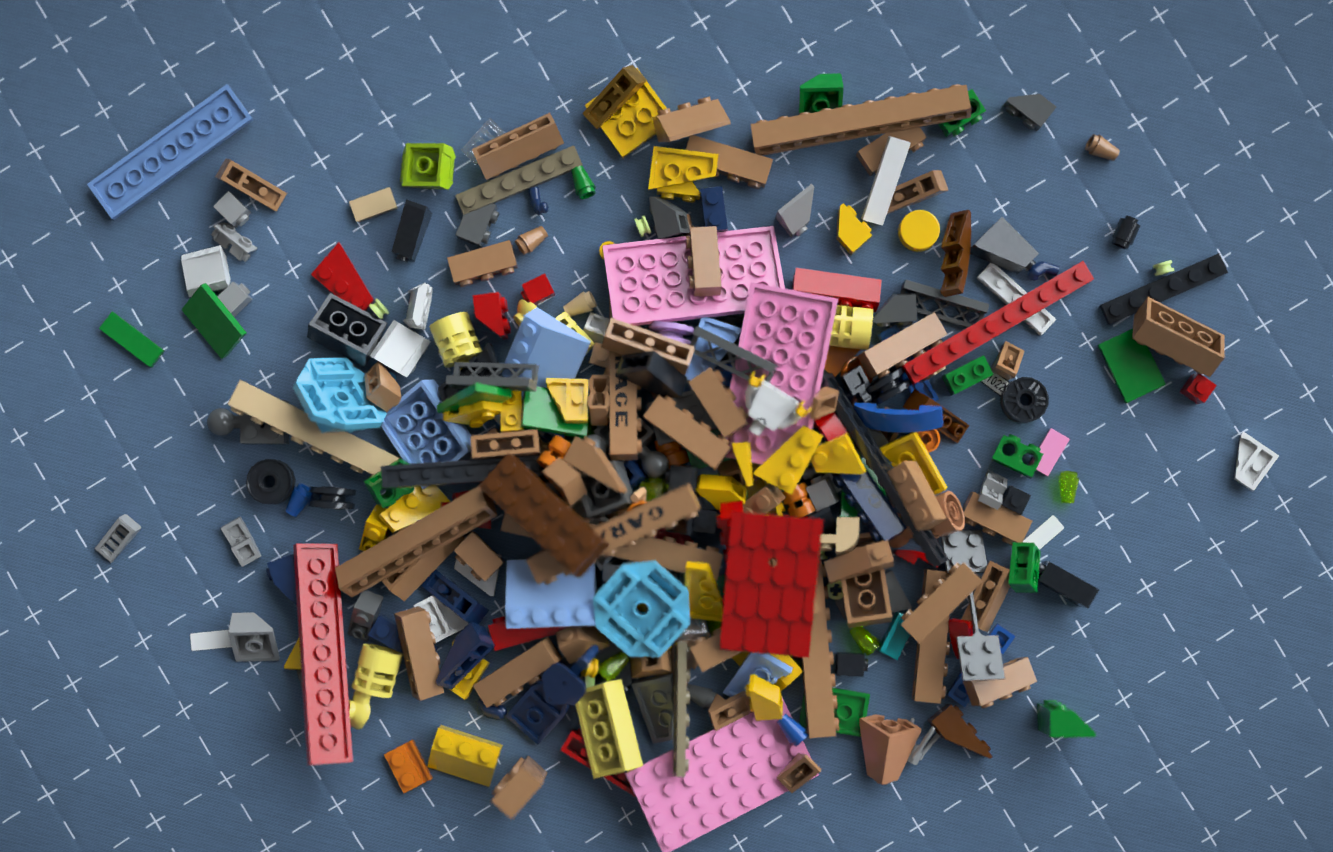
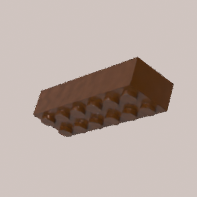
M508 453L479 485L573 576L581 578L610 545L521 460L511 453Z

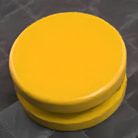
M915 210L908 213L902 219L898 228L900 242L904 247L915 252L929 249L937 241L940 234L938 220L933 214L925 210Z

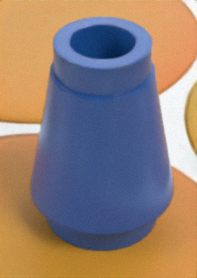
M302 483L294 487L285 510L288 514L297 517L309 503V500L313 499L310 487Z
M787 714L777 721L789 743H792L795 747L808 736L805 732L806 729Z

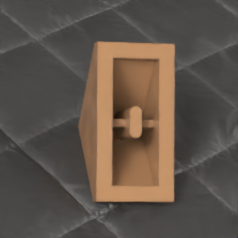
M1005 341L991 367L992 372L1007 380L1015 378L1024 350Z
M561 458L556 459L542 471L569 506H572L587 493L580 474Z
M798 753L780 772L777 779L793 793L820 773L822 769L806 754Z

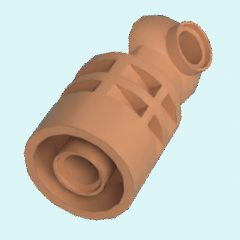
M951 491L935 495L947 518L930 529L935 538L937 539L940 536L953 534L964 529V512L956 495ZM907 527L901 535L888 542L889 546L900 548L906 545L913 538V533Z

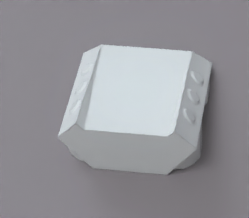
M221 245L182 255L181 261L189 297H192L200 285L207 283L212 291L218 292L224 291L229 286L231 281L229 268Z
M423 283L408 290L411 295L407 316L403 321L409 328L422 330L426 328L433 288L429 284Z
M393 320L370 356L403 376L408 377L409 374L414 372L416 363L425 353L431 341Z

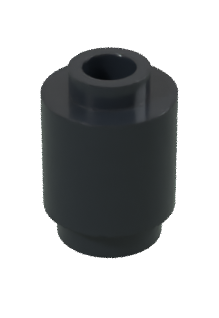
M1131 216L1120 218L1112 236V244L1123 249H1128L1130 245H1133L1140 229V225L1137 224L1138 220Z

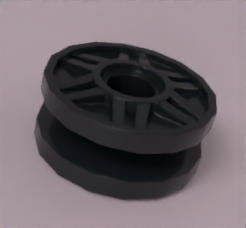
M902 366L892 370L880 379L878 378L866 388L868 393L875 391L878 393L872 399V403L878 405L894 397L912 384L909 378L902 381L899 380V377L905 372Z
M1021 377L1011 381L1003 388L1000 395V406L1003 413L1008 419L1016 423H1029L1039 419L1046 412L1049 405V395L1045 386L1032 377ZM1021 395L1028 397L1029 403L1027 406L1020 403Z
M274 459L258 461L249 470L246 480L249 494L262 504H279L286 501L292 495L296 483L294 472L290 466L281 460ZM273 476L275 478V485L270 488L267 485V479Z
M310 486V492L318 494L319 499L309 500L308 506L339 510L355 509L354 503L345 500L346 497L355 496L356 490L339 487Z

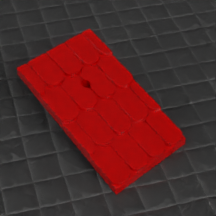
M732 511L720 650L809 658L823 519ZM770 559H775L777 561V565L772 567L769 565L768 561Z

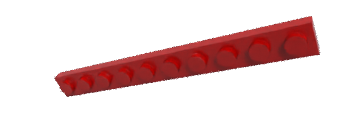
M1082 261L909 361L902 367L914 385L1091 282L1094 278L1085 262Z

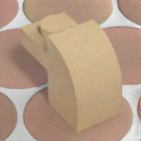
M837 517L836 535L822 534L820 550L831 551L832 548H836L837 557L853 551L859 541V518Z

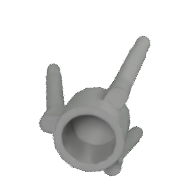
M911 718L910 722L914 724L915 719ZM931 727L920 745L915 744L907 760L908 762L917 765L940 736L936 733L928 742L935 731L934 727Z

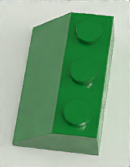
M1044 700V703H1037L1038 730L1047 736L1096 737V732L1073 710L1067 708L1066 704H1061L1057 700Z

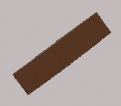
M969 209L951 213L941 248L945 251L941 271L945 274L940 292L944 297L963 294L971 249V211Z

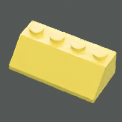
M621 679L586 688L584 696L575 705L593 778L643 766Z

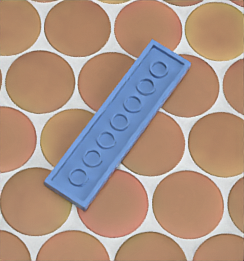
M226 84L87 185L111 219L115 220L254 119L230 86Z

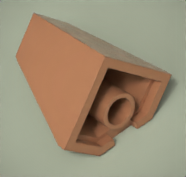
M875 714L860 718L859 720L867 775L878 784L886 785L899 779L922 728L907 719L898 718L896 722L889 719L884 720L885 716Z

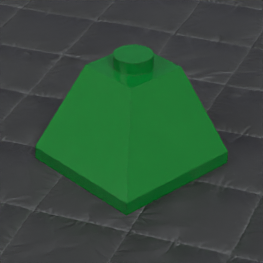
M841 73L819 74L800 86L799 114L803 112L814 113L825 108L836 109L843 106V81Z

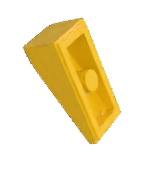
M731 443L746 485L751 487L754 485L751 443Z

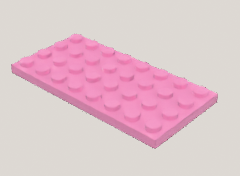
M774 226L717 232L722 288L721 295L694 297V289L689 287V276H692V269H688L687 256H691L690 249H686V236L603 245L612 318L634 326L649 325L654 321L675 322L745 313L751 282L785 289Z
M751 282L738 346L778 365L770 384L799 403L804 400L805 402L802 407L809 409L812 407L814 396L821 388L838 299ZM743 358L735 360L736 370L742 372L749 369L747 360ZM751 363L752 368L757 367V365ZM763 368L753 370L755 371V377L758 379L764 375V380H766L769 371ZM751 372L745 373L746 375L751 376ZM733 373L730 389L737 398L734 402L738 408L742 406L748 414L749 410L745 406V391L749 381ZM811 411L806 417L801 418L796 424L787 428H777L775 431H772L765 427L760 436L755 435L749 430V427L755 420L749 416L746 419L748 425L727 438L730 442L728 446L731 447V450L726 457L736 459L731 443L750 442L752 463L763 464L803 425L812 429L814 420L810 419Z
M783 699V715H782V717H783L785 714H787L788 716H790V717L792 718V716H791V714H790V712H789V710H788V708H787V706H786V703H785V701H784V699ZM752 712L717 731L712 729L690 740L689 749L686 750V759H689V772H686L685 777H673V749L644 763L641 767L626 772L625 775L661 852H670L789 791L777 779V776L798 753L806 754L811 759L804 742L802 741L795 747L792 743H789L777 723L779 719L756 721L755 714Z

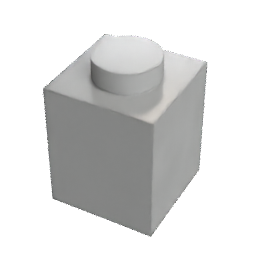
M229 191L213 206L236 228L244 225L249 220V215L251 214Z
M232 282L217 296L233 317L253 300L248 295L251 291L243 283L239 285L235 282Z
M822 475L810 480L811 485L806 487L816 511L822 510L841 500L830 476L824 479Z

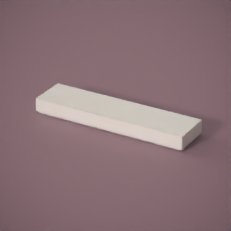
M891 136L888 137L861 217L862 220L883 226L911 144L910 142Z
M990 263L977 277L981 283L1006 305L1027 294L1025 290L995 264ZM1042 309L1024 321L1041 336L1056 318L1046 309Z

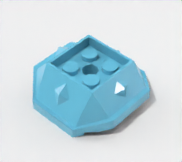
M346 357L309 359L293 386L304 408V413H307L311 421L316 422L321 433H352L353 431H362L368 428H380L387 414L386 411L367 399L365 374L354 367L353 363Z
M655 560L622 564L593 597L596 628L628 656L661 657L690 625L689 589ZM645 603L649 610L641 612L637 609V604Z

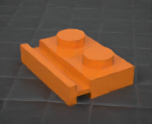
M413 739L384 754L403 793L433 778Z

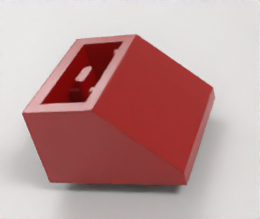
M499 292L473 295L475 317L503 340H507L508 334H511L510 321L505 318V313L508 312L507 299L502 297Z

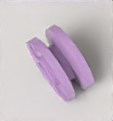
M654 321L649 324L648 328L658 332L657 334L690 345L691 341L683 339V336L693 335L694 328L691 326L663 321Z

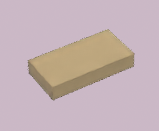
M390 187L349 201L357 223L398 209Z

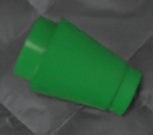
M577 166L573 168L571 172L576 195L581 200L594 196L596 186L584 167Z

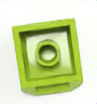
M406 143L402 154L401 186L449 190L453 184L454 160L456 158L453 147L444 143Z

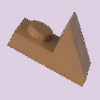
M745 691L726 700L719 694L715 696L708 710L715 731L752 713L749 705L750 699L746 696Z

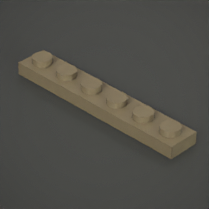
M573 145L455 196L463 215L571 172L573 168L583 165Z
M681 641L674 643L673 777H685L686 772H689V759H686V750L689 749V736H686V727H689L690 716L686 714V705L690 703V693L686 691V682L690 681V669H687V660H690V647H687V642Z

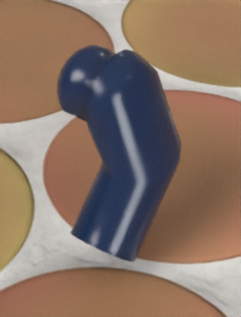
M539 187L529 188L530 204L535 214L542 215V213H547L549 210L548 204L541 202Z
M1039 261L1028 270L1027 277L1032 281H1036L1044 273L1057 276L1060 266Z
M481 698L475 701L487 718L501 720L503 716L507 715V709L504 705L498 707L489 706L487 708Z

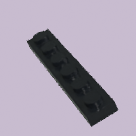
M1220 253L1099 306L1109 325L1135 314L1147 297L1162 302L1228 273Z

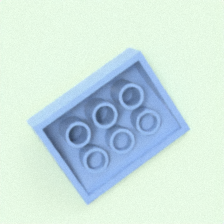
M535 308L524 315L505 363L537 364L539 366L537 386L547 388L546 378L575 379L591 341L541 309ZM505 369L502 372L503 377H511L513 375L509 369ZM525 370L519 377L531 379L532 370Z
M434 379L421 380L404 394L399 404L387 412L381 424L382 429L401 458L408 462V464L469 460L472 457V435L466 426L460 423L443 421V414L437 413V405L442 402L438 390L439 386Z
M527 559L507 560L506 628L596 625L593 597L596 594L595 563L592 564L581 578L572 574L565 576L562 573L556 576L557 580L545 585L544 582L537 584L526 562Z

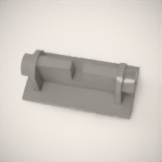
M223 222L214 225L215 230L211 234L213 240L225 249L231 244L232 247L229 252L239 261L243 260L246 262L250 258L248 253L258 249L252 244L250 239L236 232V229L231 224Z

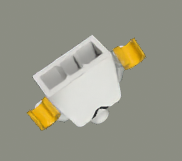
M755 371L752 372L745 391V406L749 410L748 415L755 419L749 427V430L755 435L760 436L765 427L772 431H775L777 428H787L796 424L801 418L806 417L812 410V407L809 409L802 407L805 402L804 400L799 403L764 380V375L758 379L754 376Z

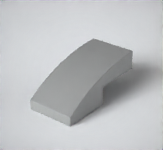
M988 470L981 486L978 501L998 510L1002 504V497L1007 488L1008 479Z
M241 516L221 526L222 532L232 546V552L242 567L261 557V553Z

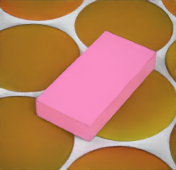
M1050 428L1039 446L1043 456L1036 470L1048 476L1070 439ZM1034 457L1031 459L1028 466L1034 464Z

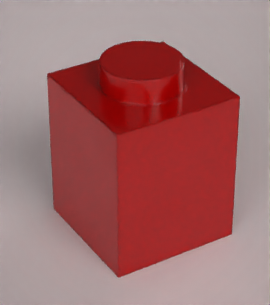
M545 273L522 284L524 290L521 291L524 300L535 305L555 296Z
M1195 373L1190 376L1180 390V393L1194 403L1202 404L1206 402L1217 385L1202 374Z

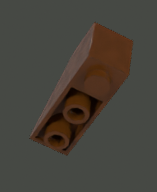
M914 389L903 408L906 410H919L920 405H941ZM942 406L943 427L936 430L958 443L970 425Z
M946 704L927 720L941 738L989 759L993 757L989 752L991 750L989 745L983 739L981 741L975 735L977 730L970 722L966 724L962 718L964 714L956 705Z

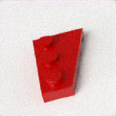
M340 242L337 243L311 273L314 278L334 295L364 311H367L369 304H373L375 301Z

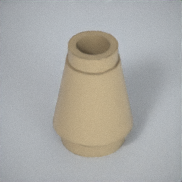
M583 291L567 303V305L563 306L569 317L593 311L597 304L590 291L586 293Z

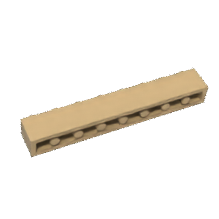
M239 380L228 402V405L231 406V411L239 415H243L245 412L252 416L250 420L260 425H263L265 422L271 425V430L283 435L286 432L292 435L291 440L301 445L307 442L312 445V450L323 454L325 451L332 455V460L340 464L346 461L352 464L351 469L361 474L363 471H366L372 477L381 471V466H388L399 459V457L348 432L321 433L316 422L311 421L303 410L242 380Z

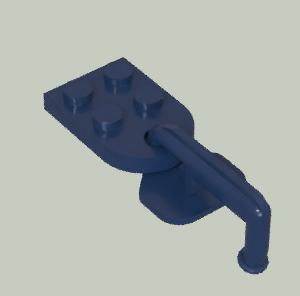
M591 645L570 669L561 663L550 665L543 673L542 680L534 683L505 717L538 745L565 716L569 705H575L584 696L586 686L577 676L583 669L589 667L590 662L599 651L598 646Z

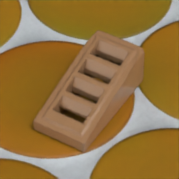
M823 387L813 398L810 419L814 420L834 412L839 391Z

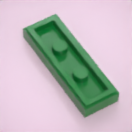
M113 311L99 328L151 368L165 352L164 349Z

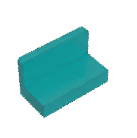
M898 611L895 613L877 649L898 660L910 636L901 625L904 621L901 618L903 614Z

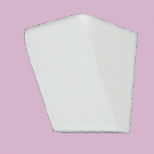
M590 312L583 331L593 342L602 344L610 323L609 319Z

